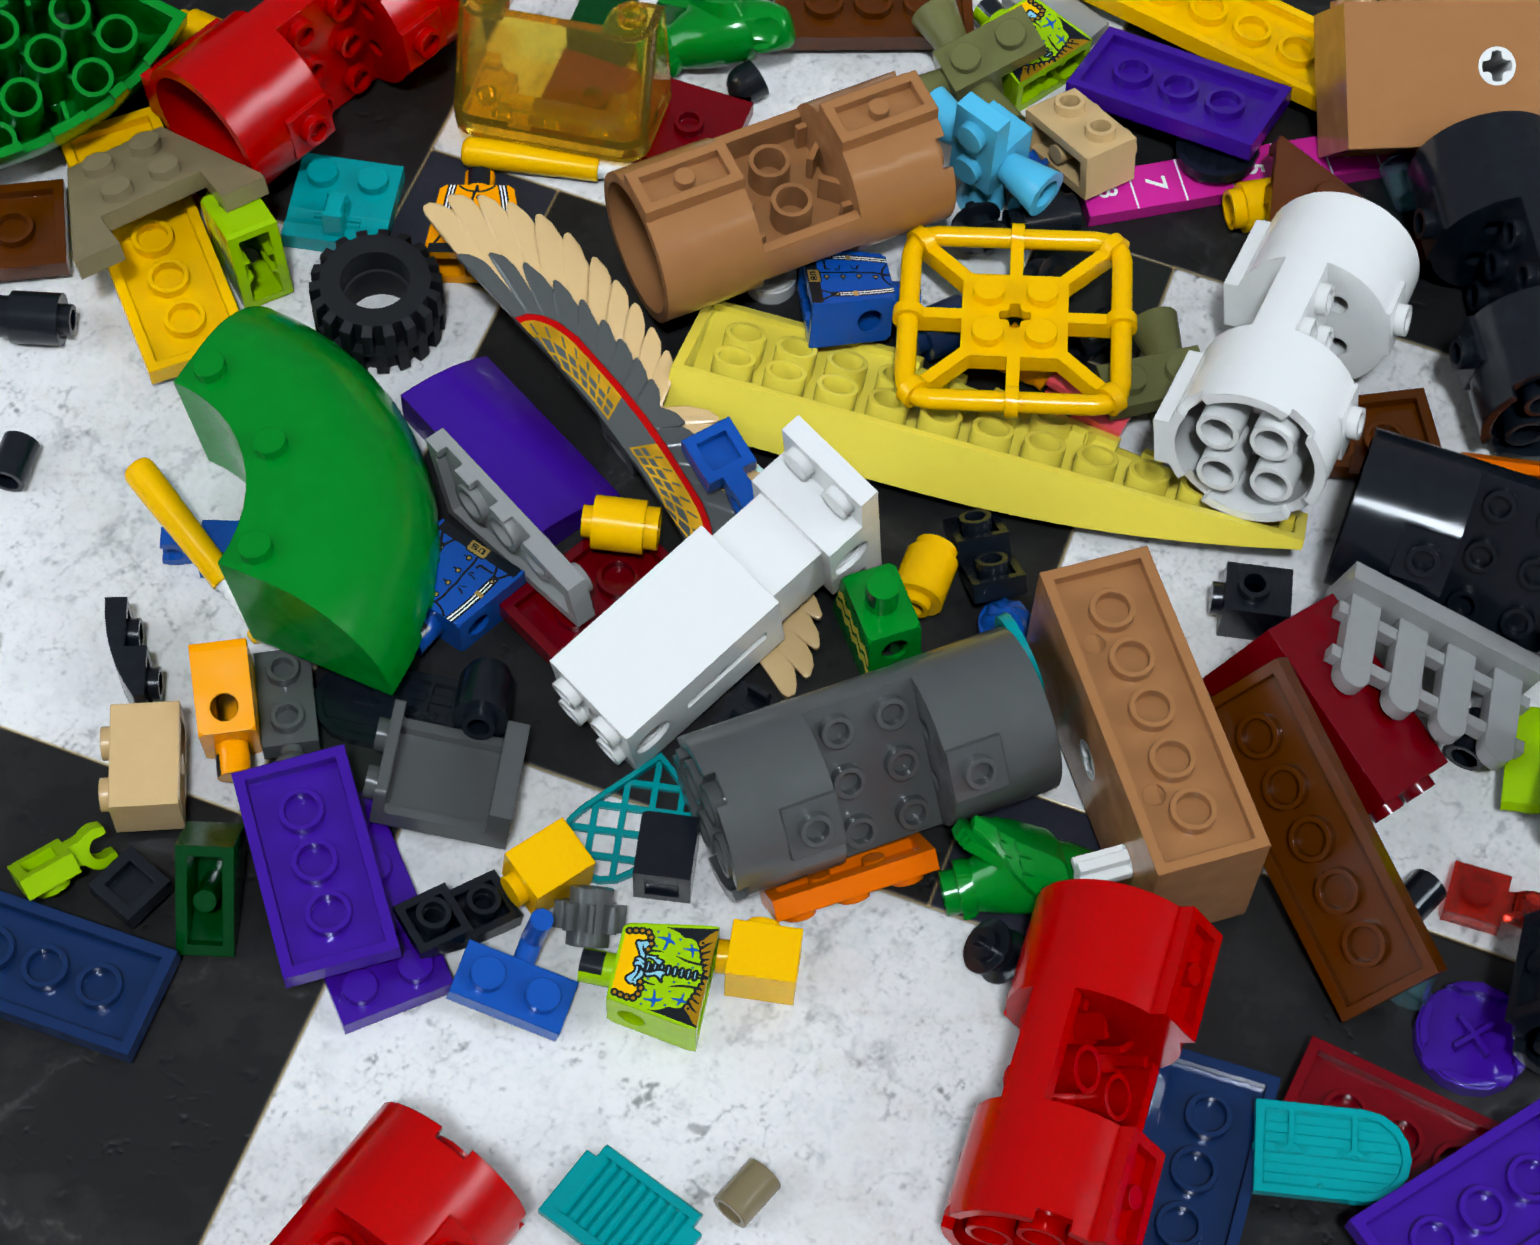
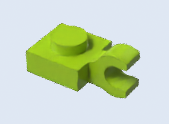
M98 821L83 825L75 835L64 842L57 838L7 866V869L16 886L31 901L37 897L48 898L63 891L70 884V878L82 872L80 866L102 870L118 857V854L111 846L99 853H90L92 841L106 833L104 827Z

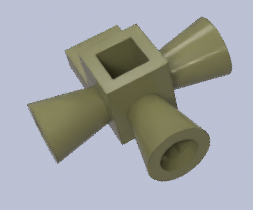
M930 0L914 13L911 23L935 49L932 53L936 70L919 74L929 93L943 86L959 102L972 91L988 104L995 100L1025 122V117L1004 95L1002 77L1045 55L1046 45L1023 6L1020 5L967 34L956 0Z
M1166 306L1151 308L1137 315L1138 329L1132 336V339L1144 356L1132 358V386L1127 399L1128 406L1116 416L1108 415L1110 421L1148 413L1153 426V419L1188 351L1200 352L1198 345L1182 348L1177 311ZM1110 363L1096 366L1095 375L1105 383L1110 382Z

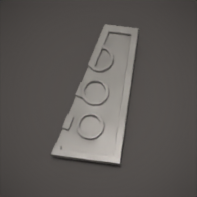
M444 428L426 438V444L448 512L489 549L525 571L526 582L577 627L594 617L595 611L589 593L593 589V585L584 569L575 562L570 563Z

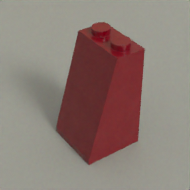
M1332 593L1270 628L1202 679L1208 693L1214 696L1279 657H1287L1368 815L1376 824L1404 806L1398 796L1399 794L1408 803L1434 786L1435 783L1430 774L1448 763V761L1414 711L1404 720H1395L1386 715L1380 706L1381 690L1367 684L1357 694L1346 695L1335 687L1331 679L1332 665L1323 661L1325 650L1332 643H1337L1340 626L1339 621L1331 618L1333 607L1339 602ZM1374 654L1372 663L1384 669V667Z

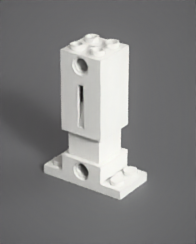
M799 415L782 429L784 452L751 480L754 495L752 501L713 535L701 525L549 660L556 677L552 687L561 697L558 701L559 705L577 725L582 726L586 721L591 725L592 729L599 736L596 739L597 744L615 764L620 765L625 760L634 770H637L662 751L785 639L782 621L822 585L834 595L838 590L840 580L846 575L882 565L878 491Z

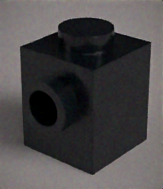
M1227 561L1222 581H1212L1209 595L1208 613L1217 614L1216 636L1255 640L1270 628L1290 618L1293 569Z

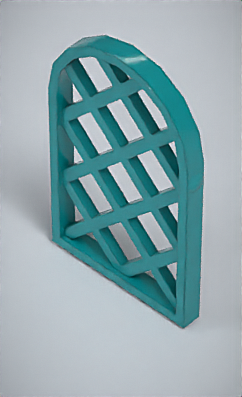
M662 752L637 770L635 769L586 801L567 818L566 822L572 831L588 833L585 848L594 860L611 862L609 876L593 874L592 883L598 885L618 884L633 877V867L616 875L618 863L634 865L635 857L620 855L622 838L638 840L639 831L624 829L627 813L642 814L645 811L691 816L690 812H684L685 802L676 769ZM656 766L653 782L635 780ZM663 767L678 785L660 783ZM624 787L621 803L604 801ZM631 788L652 790L649 807L628 804ZM659 791L679 794L677 811L656 808ZM592 809L589 825L575 823L584 813ZM599 809L620 811L617 828L596 826ZM595 834L615 837L613 854L592 851Z

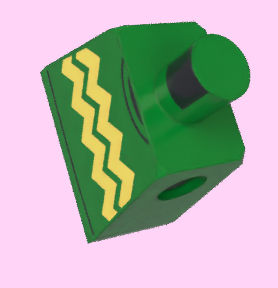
M893 563L846 575L840 580L833 604V611L860 675L921 653L922 630L920 622L899 572ZM888 644H890L889 651L894 653L893 655L882 654L883 649Z

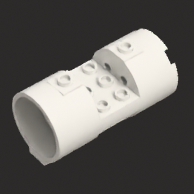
M1325 191L1305 194L1293 199L1276 213L1271 222L1256 219L1224 281V324L1235 326V328L1229 329L1217 336L1204 353L1188 351L1153 419L1154 461L1169 463L1178 479L1185 475L1193 485L1204 493L1201 501L1222 513L1254 522L1287 520L1293 511L1299 510L1308 504L1312 507L1319 499L1336 460H1342L1351 439L1359 440L1363 432L1366 409L1358 407L1359 383H1354L1353 379H1357L1374 369L1384 355L1389 356L1397 337H1405L1410 327L1412 305H1408L1418 282L1420 262L1416 246L1402 224L1385 209L1371 201L1347 193Z

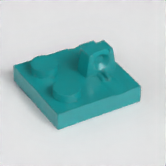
M308 153L301 160L287 216L281 231L283 246L323 252L326 248L335 250V241L344 236L348 240L356 238V232L367 230L368 235L378 234V229L390 230L391 236L405 182L404 166Z

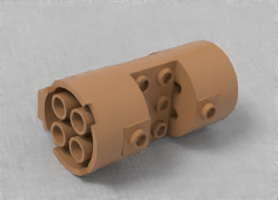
M916 70L896 76L895 71L802 103L797 109L713 139L707 137L607 173L604 180V196L612 234L632 286L648 313L657 322L665 323L760 288L764 280L845 250L857 252L906 234L919 225L925 227L949 218L956 204L954 168L950 165L943 167V151L938 138L945 135L938 120L939 108Z

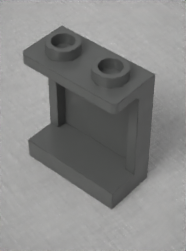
M395 699L392 717L380 716L373 750L383 752L381 765L369 763L362 797L373 799L369 822L505 850L513 819L531 725L508 720L504 738L492 736L486 740H475L468 737L461 729L406 718L404 713L407 701Z

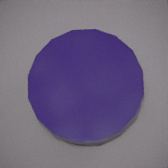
M1458 981L1446 985L1445 989L1439 990L1435 994L1433 993L1423 1002L1412 1027L1413 1051L1422 1070L1437 1085L1460 1096L1487 1097L1506 1090L1520 1077L1526 1066L1512 1052L1514 1039L1511 1036L1512 1025L1504 1021L1509 996L1504 991L1483 982Z

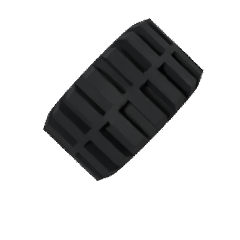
M378 229V234L368 235L367 230L356 232V238L348 240L344 236L335 241V250L326 248L320 254L321 264H314L310 273L312 282L309 283V295L316 331L339 345L365 369L368 370L369 367L377 368V374L389 373L388 367L398 365L401 371L411 367L410 360L415 357L421 361L428 356V345L437 346L441 339L440 329H445L446 322L442 276L435 257H429L428 248L421 242L412 245L411 236L400 233L397 237L390 236V230ZM378 294L392 295L400 298L397 302L383 308L371 309L356 305L362 299Z

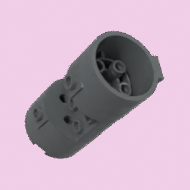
M1001 626L789 700L786 699L678 736L677 740L680 748L675 749L676 754L672 755L685 805L689 809L691 816L700 817V832L710 854L716 853V855L709 857L708 861L722 890L732 902L746 899L842 865L847 857L937 825L952 826L959 818L968 820L975 815L980 816L1056 789L1060 785L1062 778V758L1058 734L1042 684L1019 641L1008 629Z

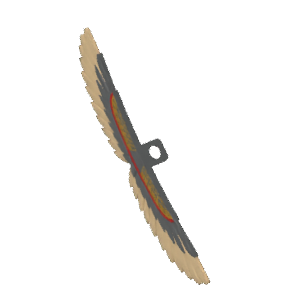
M450 194L447 198L452 210L438 203L429 202L425 204L423 210L426 218L455 252L459 263L463 265L530 339L550 358L600 419L602 433L608 445L632 476L638 473L637 470L639 471L676 527L683 541L701 525L713 535L736 514L728 501L723 486L707 493L681 451L682 440L719 422V417L710 410L702 408L663 406L671 387V381L669 380L670 369L673 364L671 354L666 350L661 355V341L655 328L650 327L645 335V321L640 306L633 303L629 308V298L625 288L618 280L611 282V276L605 265L597 257H592L589 265L581 246L572 234L567 232L562 239L553 223L545 216L537 214L534 223L529 215L513 202L507 203V211H505L495 200L485 195L478 196V206L472 199L464 195ZM753 470L747 473V476L750 480H753L760 472ZM814 594L782 621L785 639L759 662L781 696L786 699L792 698L796 693L797 679L795 670L803 679L807 680L811 677L814 662L808 646L815 651L820 649L819 632L812 619L821 620L823 614Z

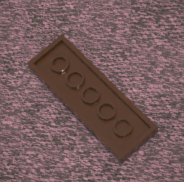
M1276 658L1212 696L1211 701L1271 844L1263 866L1342 1023L1352 1020L1447 971L1448 969L1288 658Z

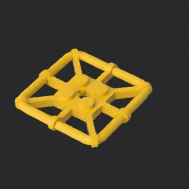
M1012 223V228L924 227L919 225L907 233V241L901 257L899 301L894 305L892 321L897 327L894 363L896 398L908 408L916 406L932 410L1004 412V418H1018V413L1077 416L1108 414L1116 416L1127 408V399L1132 386V336L1138 329V317L1133 311V260L1129 249L1130 242L1121 234H1108L1097 231L1025 229V223ZM942 247L1011 249L1010 275L972 273ZM1024 250L1095 252L1061 277L1023 275ZM922 260L963 294L962 308L924 307L920 303ZM1112 268L1111 311L1107 314L1069 313V297ZM1018 317L1023 319V321H1021L1020 327L1013 328L1009 327V321L1005 319ZM918 331L961 332L960 347L921 375L915 374ZM1068 337L1111 338L1110 382L1105 383L1068 352ZM967 369L1006 370L1005 391L947 389L942 387ZM1020 371L1057 372L1082 394L1020 392L1019 373Z

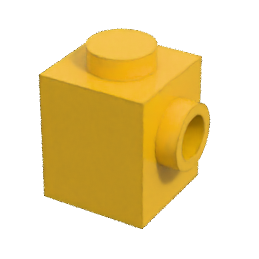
M562 817L505 852L502 868L503 876L500 878V882L512 903L517 907L524 904L530 914H532L533 911L539 908L547 910L553 908L555 899L563 900V898L570 897L571 885H589L592 882L596 862Z
M752 917L747 921L734 919L730 940L719 939L715 962V973L725 975L724 996L794 1005L802 952L803 929L781 926L779 922L777 923V921L766 917Z

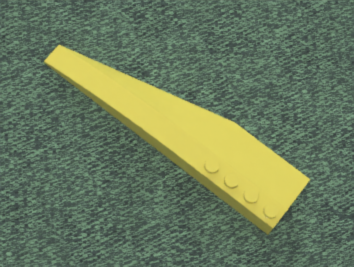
M722 301L700 309L670 369L669 380L671 381V387L663 406H691L707 409L717 415L719 421L730 417L749 448L753 447L781 455L784 452L782 429L799 415L865 479L920 494L1023 518L1131 536L1191 543L1301 550L1304 544L1307 513L1296 510L1291 512L1287 520L1277 522H1254L1222 513L1201 501L1204 493L1193 485L1185 475L1178 479L1171 468L1164 466V462L1154 461V451L1146 448L1142 455L1139 456L1120 448V437L1066 415L1018 413V418H1004V412L932 410L916 406L908 408L896 398L897 390L894 381L895 347L876 342L809 348L803 322ZM916 355L915 374L921 375L928 369L923 367L925 358ZM963 373L942 387L947 389L978 390L966 385L968 375ZM997 387L994 389L996 391H1005Z

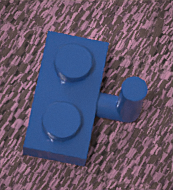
M544 908L533 911L513 956L469 939L446 999L555 1042L560 1034L579 982L535 965L542 945L554 923L552 913Z

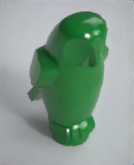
M658 0L655 8L659 18L665 24L654 27V34L644 37L643 43L653 73L660 75L667 73L670 78H674L683 69L725 67L746 60H754L757 54L789 49L795 43L796 32L789 10L785 6L770 0Z
M975 815L971 821L959 818L951 829L954 839L958 841L964 850L973 855L968 859L951 860V869L937 871L946 915L949 917L962 914L964 920H971L979 912L1032 914L1037 896L1043 888L1058 881L1074 879L1071 858L1094 851L1071 841L1057 839L1054 833L1046 828L1009 818L1004 819L995 816L990 818Z

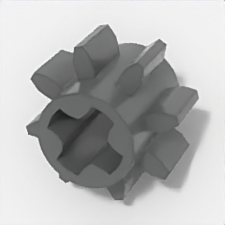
M571 885L569 898H563V900L555 899L554 923L552 927L562 928L563 931H566L565 944L584 948H609L610 935L622 933L623 927L626 924L627 905H618L617 902H613V888L594 885Z

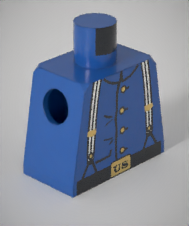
M845 250L799 267L797 294L809 348L883 341L891 336L892 313L894 305L899 301L900 281L891 280L885 256L880 253Z
M443 518L438 522L441 552L440 563H437L434 585L436 595L433 607L428 609L426 619L420 631L422 640L415 654L419 656L425 652L437 637L457 650L465 651L503 620L500 616L499 604L526 583L525 571Z

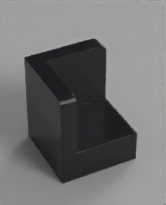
M653 811L642 813L633 867V897L690 904L699 848L700 817Z

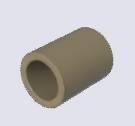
M750 1158L714 1197L713 1201L726 1218L735 1225L745 1228L781 1188V1184L766 1166Z

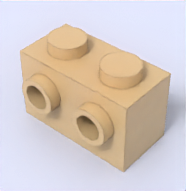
M1076 88L1026 108L1025 123L1033 128L1030 151L1034 149L1041 160L1047 158L1050 162V168L1063 173V183L1084 200H1088L1134 179L1137 137Z
M180 701L111 704L110 726H103L100 729L101 757L103 761L109 760L108 777L99 779L98 794L101 812L110 813L117 833L184 829L186 825L187 725Z

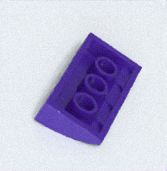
M487 356L474 358L447 368L401 394L403 417L424 440L441 428H444L554 546L581 528L584 504L594 505L596 494L620 497V494Z

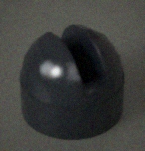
M750 60L741 63L728 74L726 86L730 96L754 103L769 94L764 78Z

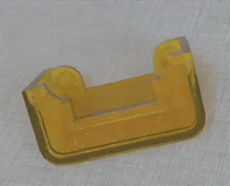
M511 0L458 1L454 113L460 130L476 137L496 139L614 162L629 163L639 160L647 154L672 97L665 6L639 1H627L614 7L607 15L602 26L510 10Z

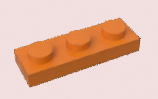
M918 832L847 857L842 865L760 893L763 906L777 923L781 921L800 922L814 916L816 910L836 903L843 905L859 903L870 896V892L891 885L906 887L916 884L923 879L924 874L940 870L936 849Z

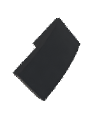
M978 508L969 509L962 512L958 517L943 519V529L946 538L957 549L958 571L974 604L1000 600L1003 597L1009 598L1028 594L1026 573L1011 552L1009 530L997 512Z
M105 597V624L108 643L123 691L129 703L153 702V700H162L161 666H153L148 647L143 645L144 631L142 619L133 617L127 597Z
M495 869L449 890L444 882L393 906L392 911L420 959L464 949L469 939L481 943L520 926L523 916L519 908L512 903L505 893Z

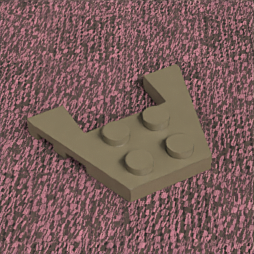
M161 126L152 131L137 133L129 141L105 152L93 153L87 156L81 163L67 168L73 261L82 280L126 260L120 242L111 231L204 188L209 190L228 213L269 194L265 178L260 172Z

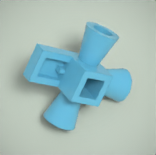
M941 86L934 89L930 95L939 108L938 120L945 135L938 138V140L952 146L949 165L953 166L955 174L961 180L956 192V202L959 208L962 210L969 201H974V203L992 202L999 207L1001 212L1006 203L1005 186L1031 216H1036L1045 210L1060 190L1064 176L1063 173L1028 158L1033 128L995 100L988 104L970 91L957 102L945 87Z

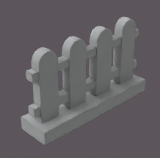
M1359 561L1353 564L1327 589L1326 597L1333 593L1339 601L1333 607L1331 618L1339 621L1340 626L1337 643H1332L1325 650L1323 661L1332 665L1331 679L1340 692L1346 695H1355L1369 684L1381 690L1380 706L1390 718L1404 720L1416 709L1429 715L1428 730L1437 742L1443 745H1451L1464 734L1476 739V755L1480 762L1489 769L1498 770L1512 758L1516 760L1524 753L1525 742L1516 738L1519 715H1523L1529 710L1530 698L1523 694L1540 681V656ZM1376 641L1388 647L1384 669L1372 663ZM1424 666L1435 671L1432 694L1421 689ZM1472 691L1483 696L1480 719L1469 714Z

